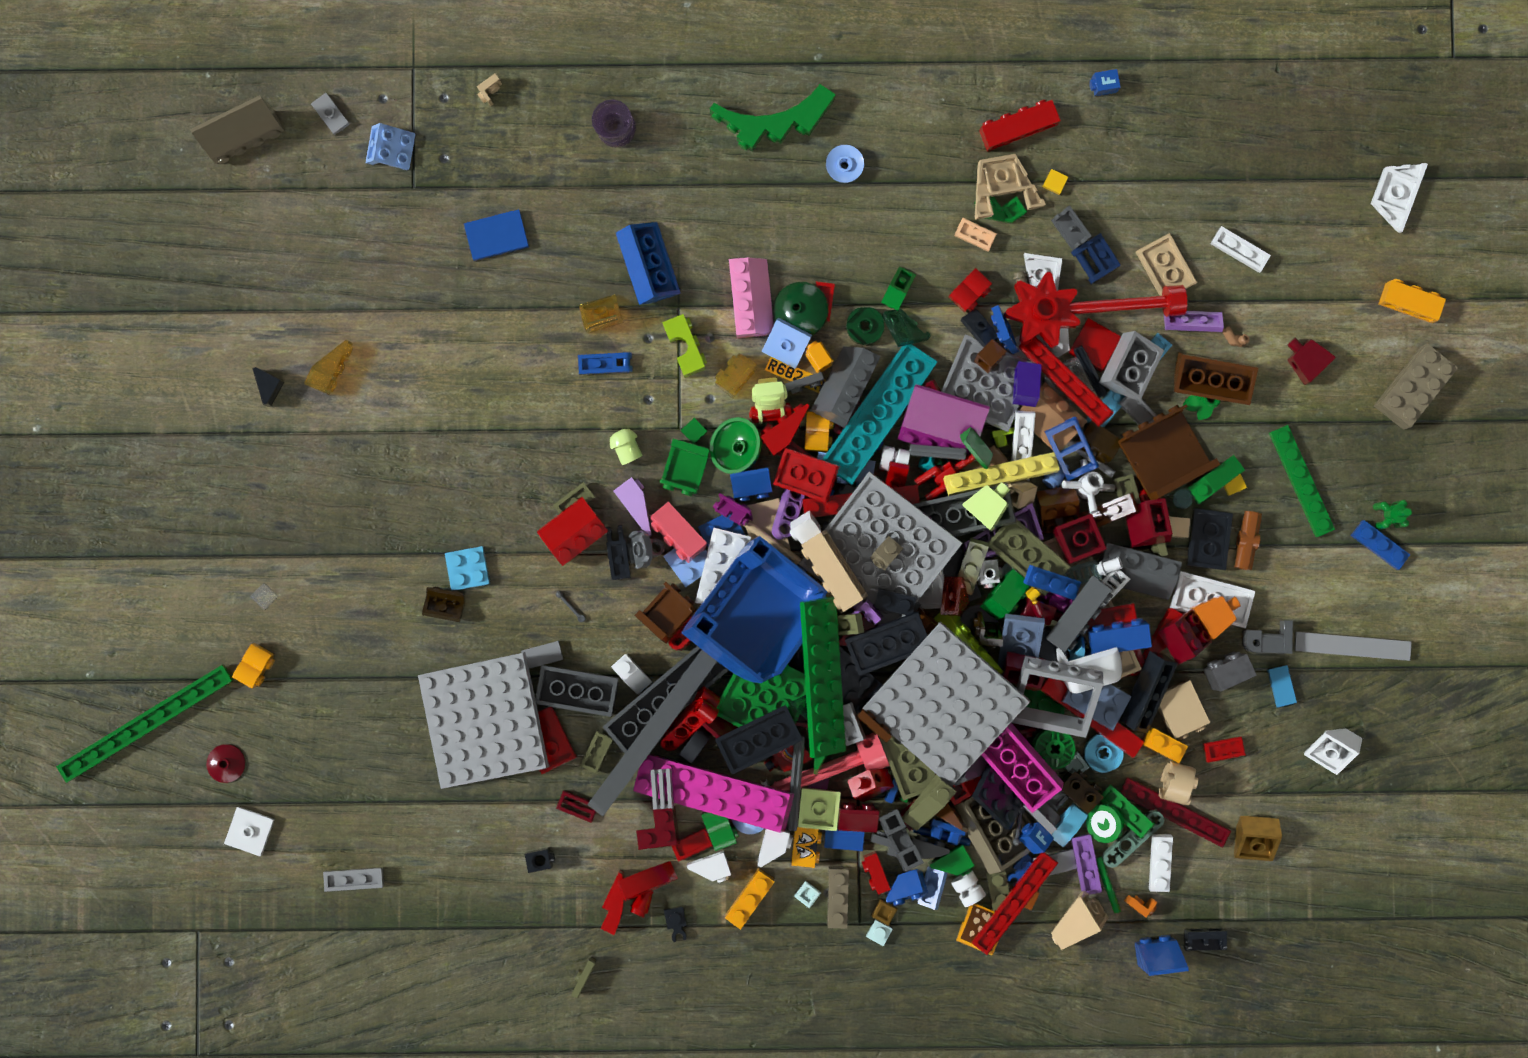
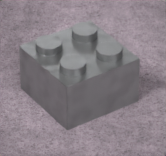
M1240 652L1226 654L1224 656L1225 659L1213 660L1207 663L1208 667L1203 668L1211 689L1216 691H1223L1257 676L1248 655L1240 654Z

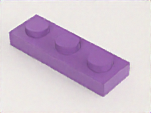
M1186 311L1184 316L1166 317L1164 315L1165 330L1222 332L1224 329L1222 312Z
M1091 834L1073 837L1071 842L1081 892L1085 890L1089 895L1101 893L1102 889Z

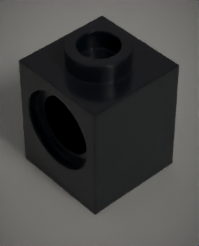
M549 847L528 851L524 854L528 873L551 869L553 863H555L554 852H550ZM543 855L546 859L545 864H538L536 856Z

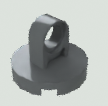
M639 530L630 533L631 543L627 544V553L630 563L636 565L634 568H647L652 558L664 552L663 542L659 539H650L645 531ZM652 543L658 546V553L653 552Z

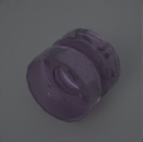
M614 99L605 100L593 111L592 126L601 141L607 146L614 148L623 147L634 138L636 132L635 120L628 107L621 101Z

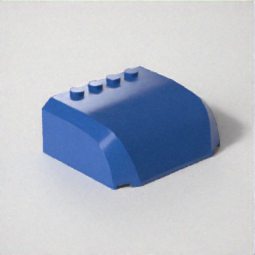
M758 536L747 543L686 624L682 634L735 675L751 682L763 683L781 674L802 644L800 602L824 598L827 591L761 536Z

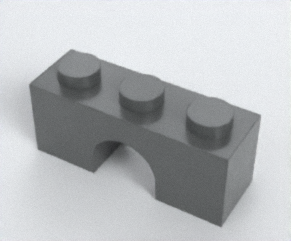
M898 809L879 817L878 820L903 870L907 872L923 864L924 862L916 846L906 831V826Z

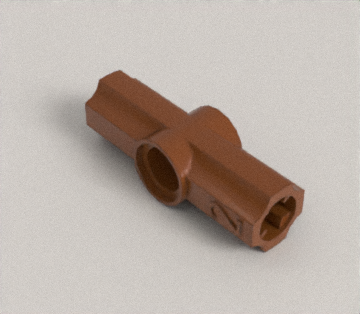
M1253 511L1244 512L1242 528L1236 540V547L1238 549L1235 568L1252 570L1255 551H1257L1260 544L1261 513Z

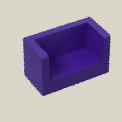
M1018 361L1014 370L1012 404L1036 407L1040 398L1041 364Z

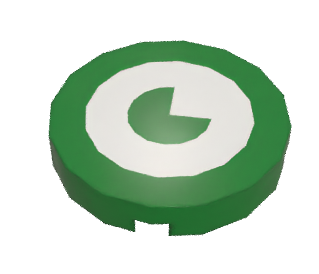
M1101 804L1095 806L1088 814L1086 826L1092 838L1101 843H1110L1122 835L1124 820L1117 808L1111 807L1108 804Z

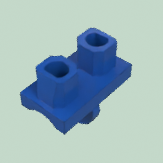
M933 819L929 823L931 838L940 840L943 831L949 833L947 843L955 846L959 844L961 837L965 836L966 833L948 822L944 823Z

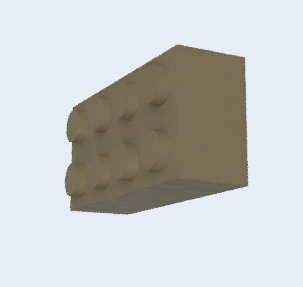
M1429 344L1424 345L1417 350L1378 399L1374 407L1403 430L1411 428L1458 367Z

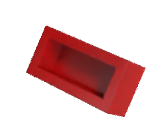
M876 851L863 855L865 861L861 863L865 873L869 872L872 879L868 881L872 891L876 890L878 894L891 890Z

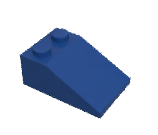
M1161 935L1159 939L1154 940L1150 937H1145L1135 942L1137 965L1149 976L1189 971L1180 946L1171 935Z

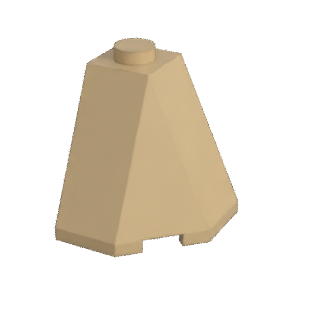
M1085 890L1078 895L1051 933L1054 943L1059 945L1061 950L1100 932L1108 919L1100 902L1096 898L1090 899L1088 897L1089 894Z

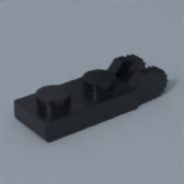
M618 525L617 528L619 541H612V529L606 527L608 529L606 545L611 579L631 578L623 527Z

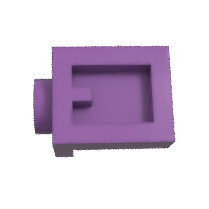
M869 599L865 603L860 601L853 607L855 611L852 614L864 610V616L870 623L874 622L877 624L883 618Z

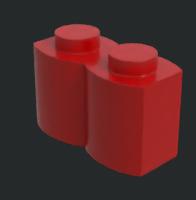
M975 268L948 297L964 313L967 310L971 312L978 305L976 301L981 296L985 298L990 293L991 289L989 287L992 283Z

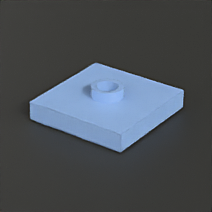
M778 318L762 352L796 369L812 335Z

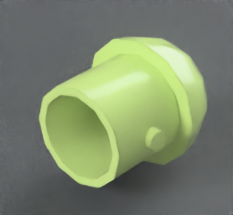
M622 429L610 437V448L615 449L622 465L643 456L635 440L638 436L630 429Z

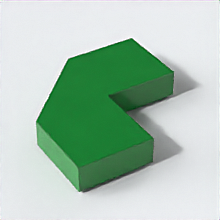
M993 196L989 198L994 215L985 219L1011 224L1025 215L1027 210L1017 196L1002 207Z

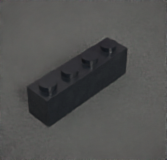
M1149 651L1131 692V698L1120 718L1121 722L1134 731L1148 733L1178 665L1177 662L1163 653Z

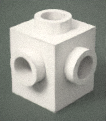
M997 559L983 562L977 581L979 585L984 584V588L995 587V583H1000V579L1003 577L1002 568L998 567ZM987 571L990 572V577L986 576Z

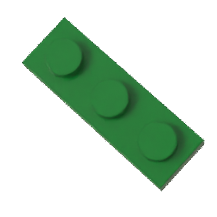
M1110 785L1103 792L1104 798L1101 802L1117 808L1123 817L1124 823L1141 839L1155 826L1146 815L1113 785Z

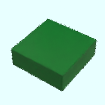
M695 418L680 430L692 444H695L707 433V430Z

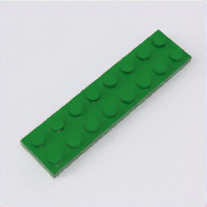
M833 596L800 602L811 758H819L846 751L837 607L833 602L835 599Z

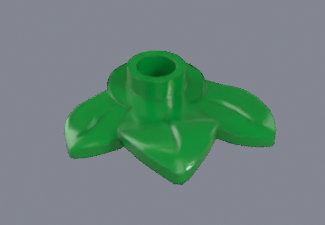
M1190 395L1184 401L1183 406L1187 404L1186 410L1197 411L1198 420H1204L1212 415L1213 408L1217 407L1221 400L1214 399L1213 402H1209L1208 398Z

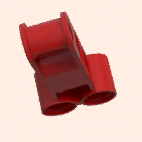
M703 686L697 692L695 700L674 719L663 734L664 738L661 740L662 748L667 751H673L705 722L708 724L712 723L718 715L719 710L716 707L721 698Z

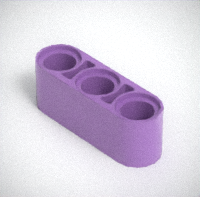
M784 490L772 526V535L776 539L781 540L791 536L790 523L799 517L803 504L802 499H804L805 495L796 493L797 496L794 498L790 490ZM786 508L790 509L791 516L786 514ZM781 525L784 526L786 530L785 534H783L780 530Z

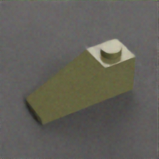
M936 774L902 816V820L917 831L949 802L956 793L954 786L951 787Z

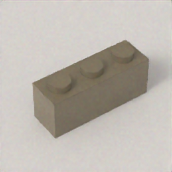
M828 866V928L847 929L848 867Z

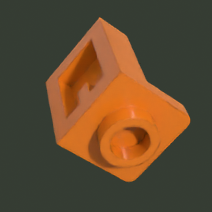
M1128 895L1124 900L1146 918L1155 912L1156 904L1158 903L1153 898H1150L1145 906H1143L1145 902L1136 895L1134 898Z

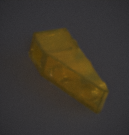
M348 340L343 341L311 367L304 384L330 395L337 386L336 379L338 375H341L344 371L346 357H349L352 353L353 347L351 346L353 343Z

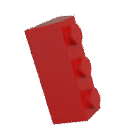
M581 497L536 532L558 562L564 566L606 534L608 529L586 500Z

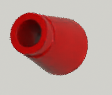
M653 891L637 896L631 904L630 912L644 918L648 914Z

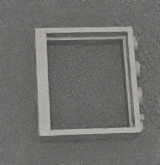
M1025 656L1016 686L1022 694H1024L1029 674L1092 686L1094 689L1084 719L1025 707L1011 723L1086 738L1103 687V672Z

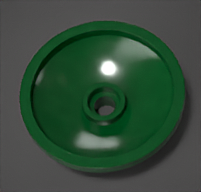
M795 282L783 288L775 298L772 311L773 319L776 322L780 318L813 336L824 326L828 317L829 306L826 296L817 286L808 282ZM799 305V310L795 311L794 307Z

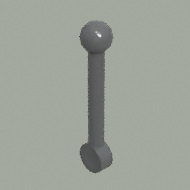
M557 591L556 597L561 598L578 617L579 622H584L585 616L579 614L563 596L562 591Z
M1021 806L1018 813L1016 836L1013 840L1015 846L1020 844L1019 836L1022 814L1025 813L1023 806Z

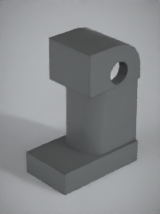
M1280 621V634H1264L1261 630H1242V644L1248 652L1292 654L1293 621Z

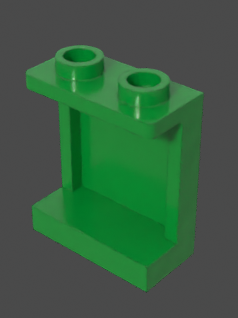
M673 438L663 476L660 480L663 488L674 491V488L682 490L681 494L691 497L693 494H697L710 449Z

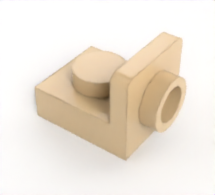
M495 73L477 86L479 90L478 97L483 103L487 102L490 106L493 105V102L488 94H494L502 85Z

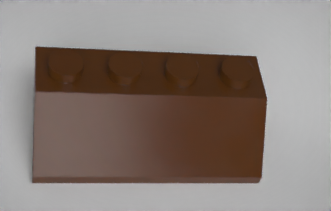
M1178 352L1174 371V392L1250 405L1258 367Z

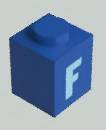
M1117 69L1094 73L1090 79V89L1094 91V96L1118 92L1120 82Z
M1039 822L1026 824L1021 830L1022 834L1019 836L1020 841L1033 854L1045 852L1054 839Z

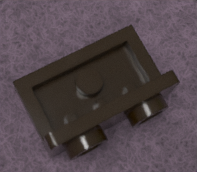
M436 586L427 587L422 615L460 622L465 606V594L457 590H443Z
M978 611L977 618L973 619V629H975V638H978L979 645H985L990 648L1003 647L1000 623L984 622L982 612Z

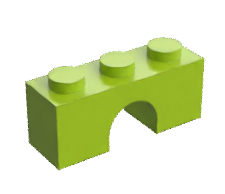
M684 314L662 322L670 343L682 340L688 345L687 352L677 357L684 378L705 370L704 364H707L704 353L700 354L697 347L700 346L697 336H692L690 329L693 326L689 317L685 319Z

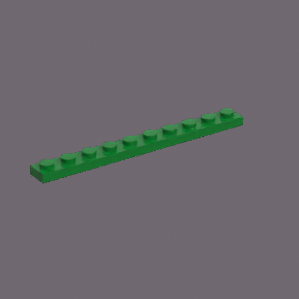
M225 665L217 667L56 766L66 783L72 781L234 680Z

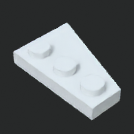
M1024 253L1029 284L1037 287L1046 272H1051L1056 290H1058L1062 259Z

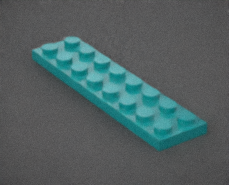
M905 341L822 459L823 461L840 466L837 473L838 477L853 485L908 406L915 384L923 385L938 362Z

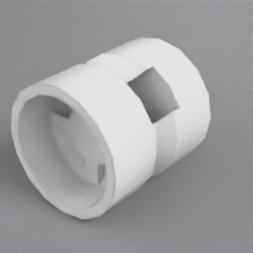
M884 445L879 470L888 471L890 461L908 465L909 450L899 449L896 451L894 447Z
M973 871L964 876L960 875L951 882L955 891L960 893L959 898L964 907L971 906L986 896L982 886L977 885L978 879Z

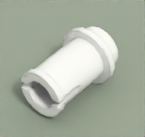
M1119 557L1106 562L1100 561L1096 565L1100 576H1107V573L1123 568Z

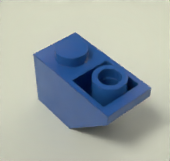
M915 869L899 874L886 898V902L898 906L905 904V900L910 898L912 901L923 898V894L928 893L922 870Z

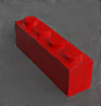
M1044 99L1037 102L1034 107L1029 108L1025 106L1020 108L1018 113L1012 115L1011 113H1006L999 120L993 121L991 119L984 122L979 132L987 152L1058 126L1061 120L1053 100L1046 101Z

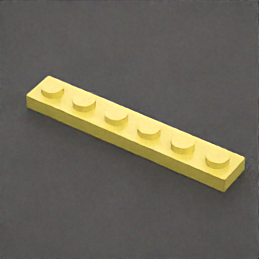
M1052 452L992 465L988 469L979 468L944 476L943 479L948 496L979 490L986 485L992 487L999 485L1001 482L1006 484L1057 473L1060 469L1055 453Z

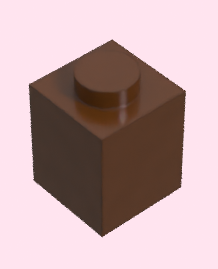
M992 339L977 354L974 362L989 374L1004 358L1007 351L1001 343Z

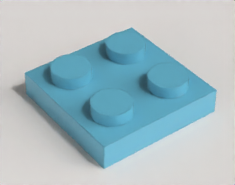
M483 546L445 553L451 591L490 584Z

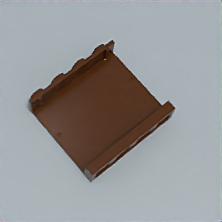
M1187 404L1179 407V405L1172 407L1168 410L1169 414L1167 415L1161 413L1153 418L1154 422L1150 424L1146 421L1138 425L1139 429L1135 432L1133 429H1130L1123 433L1124 438L1118 441L1150 500L1158 499L1220 465L1217 458L1209 461L1182 411L1188 407Z

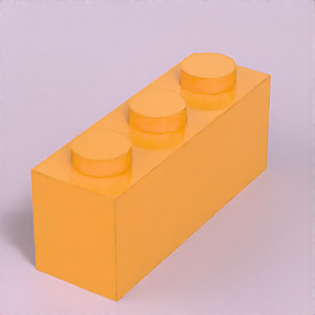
M1393 279L1385 283L1378 305L1429 323L1439 321L1446 301L1445 298L1440 297L1439 293L1422 291L1423 288L1415 285H1405V282L1399 279Z
M758 868L725 914V919L741 930L772 887L775 879Z

